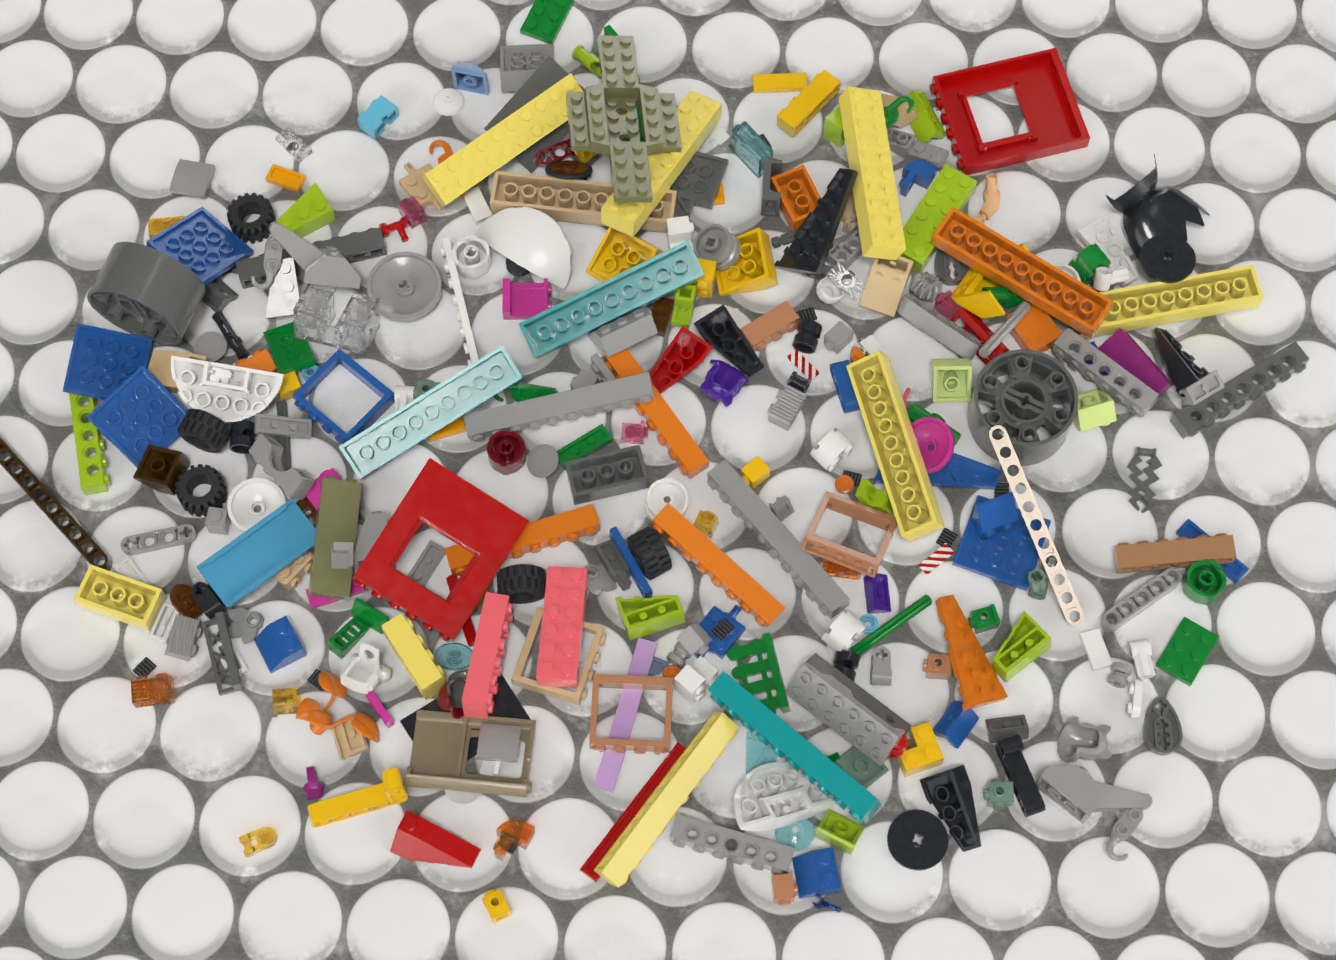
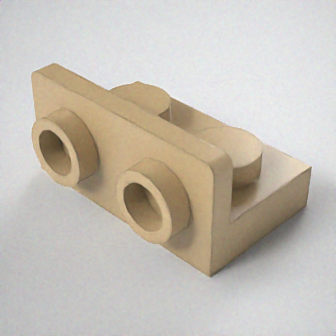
M304 554L273 578L289 591L292 588H296L304 575L311 572L312 555Z

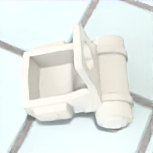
M362 643L359 655L354 653L342 670L340 683L352 691L368 694L369 691L375 688L378 681L387 682L390 679L391 668L379 663V649ZM365 650H370L374 657L368 658Z

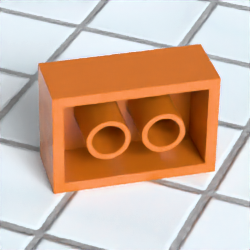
M804 165L773 176L770 179V189L772 192H781L780 209L791 231L796 232L810 212L813 213L818 205L816 202L821 196Z

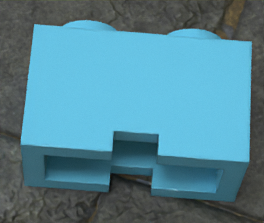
M380 95L372 101L366 111L359 115L357 119L359 128L376 140L385 131L383 127L386 124L391 125L399 117L398 107Z

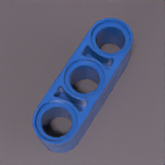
M849 360L830 364L831 376L844 414L860 410L846 367L850 364Z

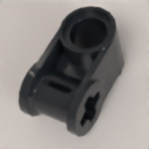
M204 582L195 583L192 588V594L208 619H214L215 613L227 609L209 584Z

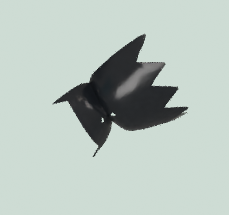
M1156 159L1155 169L1126 193L1115 200L1105 195L1117 211L1123 213V226L1138 261L1140 250L1148 239L1166 234L1174 235L1187 241L1186 221L1201 226L1205 225L1198 208L1210 216L1202 206L1171 186L1156 188L1158 181Z

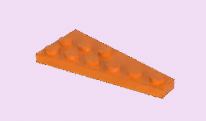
M954 595L938 598L935 603L940 622L945 627L944 638L949 642L950 648H948L954 677L959 681L960 687L958 692L963 697V711L1005 700L1008 695Z

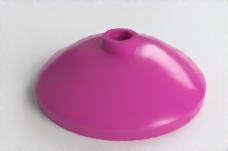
M934 417L920 418L911 425L927 473L931 474L942 469L952 457L955 445L954 435L950 427L942 420Z

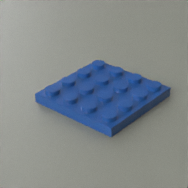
M200 207L147 240L146 245L185 265L200 278L204 286L236 266V261L253 255V249L204 207Z
M77 323L63 392L105 400L142 365L147 369L153 339Z
M142 365L86 418L138 468L148 444L168 448L180 436L177 429L188 410Z
M977 495L952 565L1027 591L1029 586L1028 574L1035 569L1039 555L1020 510L1017 509L1019 520L1014 530L1010 532L1002 531L992 538L984 537L980 539L971 518L975 505L990 499ZM1043 518L1047 529H1049L1051 520ZM1034 519L1030 523V527L1034 531L1039 530L1042 525L1038 519ZM1045 537L1040 538L1038 541L1040 548L1043 546Z

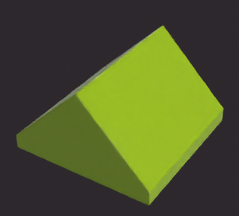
M828 809L816 829L815 837L852 855L865 827Z

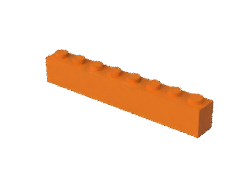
M627 348L609 357L604 355V363L616 379L645 373ZM653 385L655 399H651V402L645 404L640 402L634 403L636 405L635 409L640 416L645 417L648 428L651 431L654 430L658 435L656 437L662 446H666L669 457L673 461L676 460L679 464L678 468L682 475H687L691 479L709 467V460Z
M669 503L652 520V529L658 535L662 534L665 536L667 543L673 548L677 547L687 561L691 560L694 562L699 572L702 574L706 573L716 587H722L726 591L725 594L733 601L736 600L741 604L740 608L747 614L751 613L755 617L754 620L757 624L768 628L785 609L778 600Z
M586 505L528 523L506 559H518L526 553H537L546 547L554 548L566 541L574 542L579 537L597 534L600 531V523L594 505ZM458 544L444 548L452 575L461 576L474 555Z

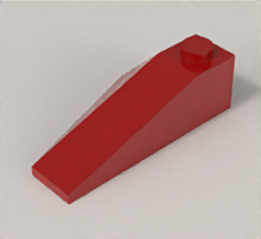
M682 326L649 373L652 383L658 392L662 394L703 363L713 346Z
M407 810L396 830L390 849L391 853L408 861L439 863L465 868L473 867L481 851L478 847Z

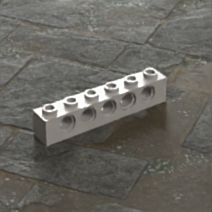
M1069 327L1054 342L1052 351H1054L1058 358L1065 359L1073 369L1081 371L1086 379L1097 383L1102 391L1109 392L1120 404L1124 403L1133 414L1140 415L1143 418L1157 402L1158 393ZM1076 349L1078 353H1071L1069 350ZM1090 360L1093 362V364L1089 365L1086 364L1084 361ZM1105 371L1109 375L1103 376L1099 372ZM1119 382L1122 383L1124 386L1117 387L1115 383ZM1130 394H1137L1139 397L1132 398Z
M676 814L670 834V841L677 847L684 848V846H688L697 853H704L705 851L712 853V856L718 859H723L724 857L732 859L731 862L738 865H743V863L749 864L755 870H770L773 875L788 874L794 853V847L681 814ZM695 831L698 836L695 839H690L687 837V833ZM708 837H715L717 843L710 845L706 842V839ZM733 842L737 845V848L732 851L728 850L726 844ZM748 848H753L757 853L754 856H748L745 851ZM767 854H773L775 855L776 860L774 862H768L765 859V856Z

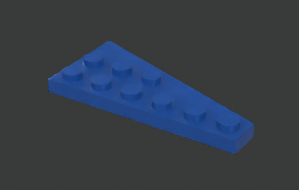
M953 453L949 462L942 469L928 474L931 485L935 487L995 490L1002 470ZM879 468L874 483L884 484Z

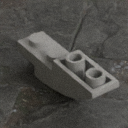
M891 127L887 129L890 151L908 161L923 160L940 168L949 156L948 150L918 141L916 135Z

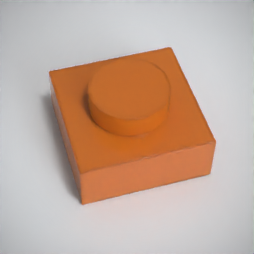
M857 346L850 352L851 363L866 357Z

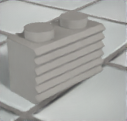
M787 384L784 389L781 388L776 397L778 399L775 404L772 403L767 411L769 414L768 421L782 427L786 431L790 429L807 400V394Z
M177 614L164 655L188 661L190 656L194 657L197 645H193L194 640L199 638L202 627L199 626L200 620Z

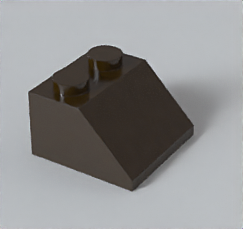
M148 444L133 478L158 492L175 496V489H177L175 483L179 481L178 476L184 474L183 470L188 468L190 462L180 451Z

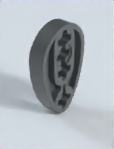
M937 248L934 260L935 276L939 277V281L944 285H959L970 270V267L952 257V260H954L955 279H952L950 276L951 270L949 269L950 260H948L952 256Z
M1157 697L1148 708L1144 718L1143 741L1152 753L1165 756L1172 754L1178 749L1183 739V733L1178 715L1172 705L1164 697ZM1158 703H1161V706H1165L1162 712L1159 711V708L1155 707ZM1160 722L1167 726L1163 730V734L1168 736L1164 739V744L1168 745L1165 750H1163L1162 746H1159L1162 742V738L1158 737L1161 733V727H1157Z

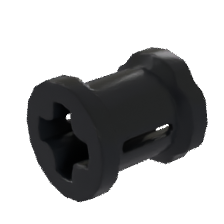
M794 371L787 384L806 393L811 379H805Z

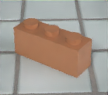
M785 301L740 330L754 352L762 351L767 347V344L772 341L776 342L785 333H791L796 330L799 324V316L791 305Z

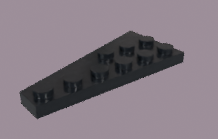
M839 168L828 184V190L823 198L820 197L816 202L818 205L813 213L810 212L795 233V239L790 247L786 246L783 251L785 254L780 261H776V268L821 275L858 174L855 170Z

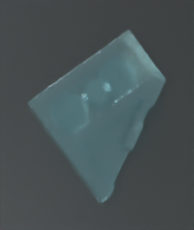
M749 731L746 733V775L758 766L776 762L779 757L770 748L772 746L770 743L766 746L755 734Z

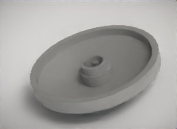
M397 252L384 257L373 267L367 281V292L372 306L382 316L395 321H412L425 316L436 306L441 296L442 282L437 267L427 257L414 252Z

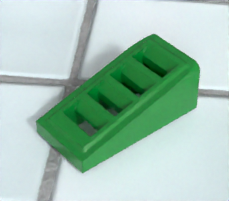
M354 616L328 640V649L339 658H344L367 633L369 627ZM353 625L356 626L360 631L358 632L354 628H352Z

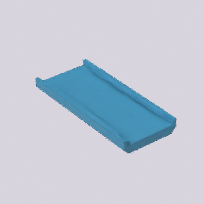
M292 498L196 567L223 604L229 609L310 551L314 545L315 527Z

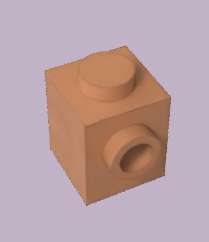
M928 653L927 659L923 660L922 671L926 672L925 678L950 679L952 665L949 655Z
M793 874L772 875L774 904L778 903L779 906L791 905V902L795 900V896H798L797 883H793Z

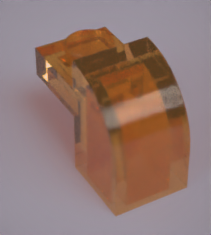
M509 820L501 824L496 830L497 836L501 840L497 839L494 844L495 858L503 861L512 843L526 850L535 834V827L521 820Z

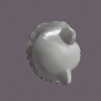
M1075 716L1069 723L1063 726L1059 734L1057 752L1060 758L1067 763L1076 762L1078 758L1088 761L1111 758L1112 753L1107 749L1108 742L1106 736L1111 731V727L1104 724L1096 727L1089 723H1080L1079 717Z

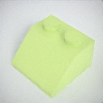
M932 359V401L970 402L972 364L970 359Z
M1100 388L1078 394V409L1073 423L1080 431H1090L1094 427L1107 426L1111 422L1117 421L1114 400Z

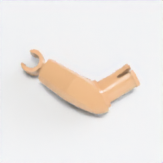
M995 173L986 175V189L983 191L984 205L979 211L981 216H973V219L983 225L985 224V219L989 220L999 209L1000 191L997 187L998 175Z

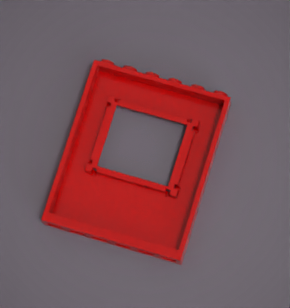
M1056 48L933 76L932 84H930L931 94L935 95L937 110L940 109V118L942 124L946 126L947 139L951 140L952 153L957 157V168L967 176L1088 147L1090 136ZM1013 86L1029 132L983 143L967 97Z
M429 458L352 579L355 580L354 584L358 587L370 589L372 591L371 594L377 599L381 600L384 598L389 601L388 605L393 609L398 610L400 608L405 611V616L409 617V619L421 621V626L425 629L437 631L439 633L438 636L444 641L448 642L451 640L453 642L529 520ZM422 522L474 555L446 600L394 568Z

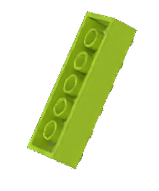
M945 164L903 227L906 250L900 256L913 260L912 270L917 273L923 272L937 250V247L932 245V235L952 207L962 212L976 190L977 180Z

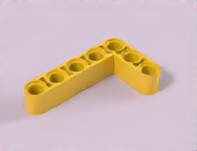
M391 768L381 773L383 783L307 806L312 827L325 826L408 800L405 784L399 769Z

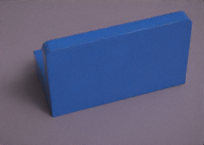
M954 700L934 727L933 732L936 736L947 739L954 748L958 749L979 720V717L972 709L963 711V702Z

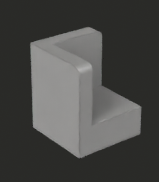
M333 542L331 545V568L351 569L353 567V542Z

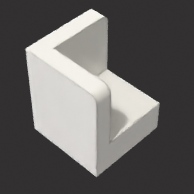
M483 760L479 773L480 775L499 777L504 762Z

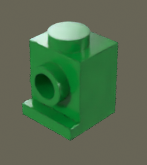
M994 604L971 611L970 617H968L971 629L974 628L976 634L996 629L1001 622ZM986 616L987 619L982 620L981 617Z

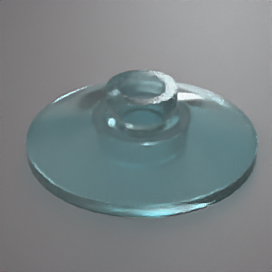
M446 643L435 651V662L446 670H463L470 665L472 650L461 643Z
M808 818L792 825L775 829V837L778 843L794 847V852H800L812 844L815 837V827L812 820ZM797 827L799 832L793 833L791 829Z

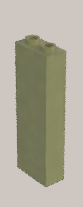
M326 476L320 483L308 596L348 600L350 597L353 567L351 569H332L331 545L333 542H353L354 555L362 483H358L355 479H345L343 481L338 480L334 476Z

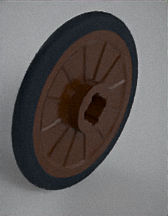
M563 160L548 164L545 167V172L554 178L580 179L589 176L592 173V167L580 161Z

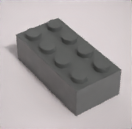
M640 445L565 462L574 505L649 488V479Z

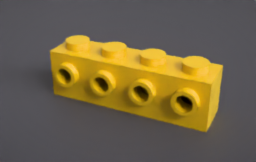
M825 69L820 74H816L809 85H805L797 97H793L785 109L783 108L779 111L777 126L794 138L840 91L841 81Z

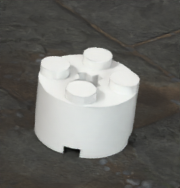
M475 235L460 238L452 250L457 272L463 278H478L487 274L491 265L487 242Z
M835 427L834 430L832 429L818 442L819 448L817 450L813 448L810 455L825 470L832 472L838 466L840 458L846 459L854 446Z
M845 609L829 627V631L825 632L821 639L835 651H848L854 642L853 640H858L866 626L849 610Z

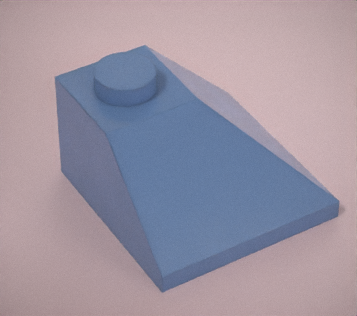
M458 61L452 66L451 72L455 89L489 96L490 91L486 72L476 64L467 61Z

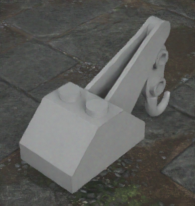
M277 221L269 225V231L272 235L265 243L263 259L266 281L263 284H258L255 281V277L251 276V282L255 288L266 289L272 285L274 276L281 265L282 249L284 247L300 265L299 276L303 283L360 289V276L340 250H337V247L326 246V248H318Z
M1076 764L1047 767L1036 783L1038 790L1082 824L1095 812L1125 811L1112 828L1110 840L1106 845V852L1114 861H1124L1128 858V854L1117 856L1113 849L1116 844L1128 839L1142 821L1143 810H1147L1153 802L1149 794L1093 781L1090 772Z

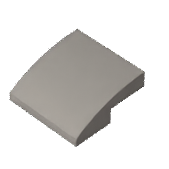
M180 159L173 174L169 192L205 199L210 189V180L215 172V165Z
M481 723L476 759L517 763L521 726Z

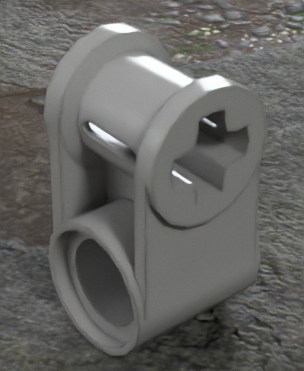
M880 646L874 650L871 657L870 685L891 686V654L889 649ZM878 654L882 655V658H884L883 661L880 660Z

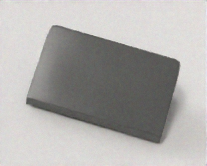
M1025 715L985 720L988 740L991 744L997 743L999 739L1016 733L1019 734L1022 740L1029 738V727Z

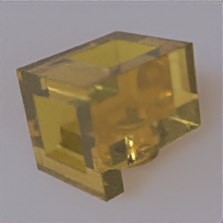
M702 510L699 511L694 522V526L711 539L719 524L718 517L713 512Z
M296 688L272 689L273 717L282 714H296L301 702V696H297Z

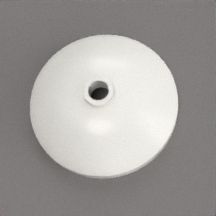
M264 478L247 479L232 490L227 503L228 515L232 523L239 530L245 532L285 504L286 500L281 489L272 481ZM260 507L261 511L255 512V508Z

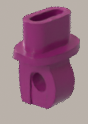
M306 767L308 783L303 786V791L306 792L307 800L322 798L324 785L318 781L315 767Z

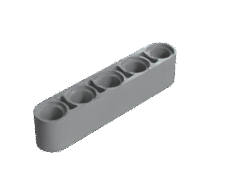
M911 294L904 296L897 309L901 316L961 357L973 359L981 346L980 340Z
M1176 567L1168 568L1107 610L1101 619V628L1106 632L1117 630L1176 589L1182 580L1181 570ZM1168 576H1173L1176 581H1170ZM1152 587L1160 588L1161 592L1154 591ZM1137 597L1144 598L1146 602L1138 601ZM1122 608H1128L1130 613L1123 612ZM1106 619H1113L1115 624L1108 623Z

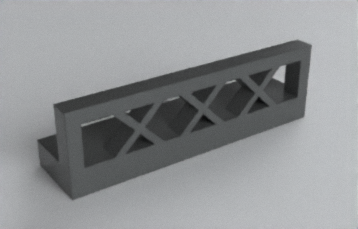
M217 277L213 280L214 283L209 282L205 285L206 292L202 299L214 312L223 311L226 302L236 300L238 297L236 292Z
M223 611L215 613V619L202 622L220 696L243 690ZM218 625L219 631L216 636L209 633L208 626ZM216 641L221 642L223 646L220 654L213 651L212 648ZM221 659L227 663V668L224 672L217 669V664ZM225 677L231 679L233 687L222 689L221 683Z

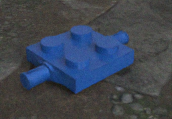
M714 605L699 625L713 641L708 645L709 649L705 653L695 655L697 659L700 656L704 657L707 652L723 659L728 650L732 648L733 644L744 633L746 627L735 619L742 610L739 606L735 605L727 613ZM726 618L735 629L721 641L711 630Z

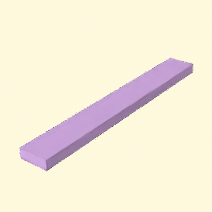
M638 638L627 675L648 676L658 645L657 642ZM623 689L608 739L630 738L644 690ZM605 750L594 783L595 788L614 792L625 753Z

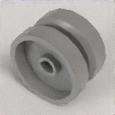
M710 224L698 232L694 239L693 249L697 258L716 261V271H723L736 263L740 256L741 246L737 237L725 227L719 224Z

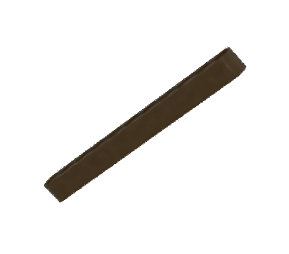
M0 438V465L89 564L97 566L99 561L105 560L104 564L97 567L110 571L112 563L104 551ZM10 456L7 461H4L6 457ZM22 469L20 473L15 474L17 470ZM34 482L31 486L27 487L28 483ZM45 495L43 499L38 500L40 496ZM53 508H57L55 512L50 513ZM69 521L67 525L62 526L63 522ZM81 534L79 538L73 539L75 535ZM93 547L90 552H85L87 548Z

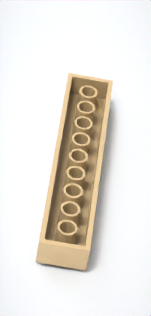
M495 171L490 198L491 213L496 214L501 210L511 207H528L539 210L556 221L607 226L601 223V208L613 193V184ZM668 190L639 230L667 233L666 219L675 218L676 190Z

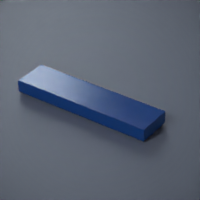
M1190 519L1175 533L1178 537H1188V539L1199 535L1210 537ZM1237 558L1234 563L1219 564L1223 568L1225 576L1235 584L1249 570Z
M616 526L611 528L609 538L613 540L630 569L629 573L643 598H652V589Z

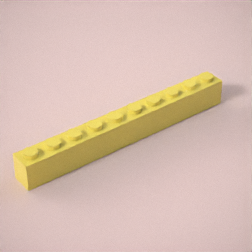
M713 712L594 869L610 885L619 888L626 883L628 875L633 869L638 867L642 856L650 851L654 840L663 834L666 824L675 818L679 807L687 802L689 799L688 795L701 783L700 779L713 767L712 763L723 754L727 743L735 738L739 727L723 712Z

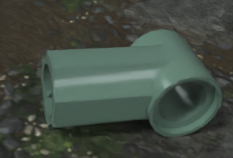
M1035 568L1028 574L1030 587L1028 596L1033 599L1044 600L1049 579L1042 569Z

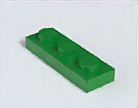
M601 424L557 450L558 462L566 470V461L587 457L612 442L613 439L604 425Z

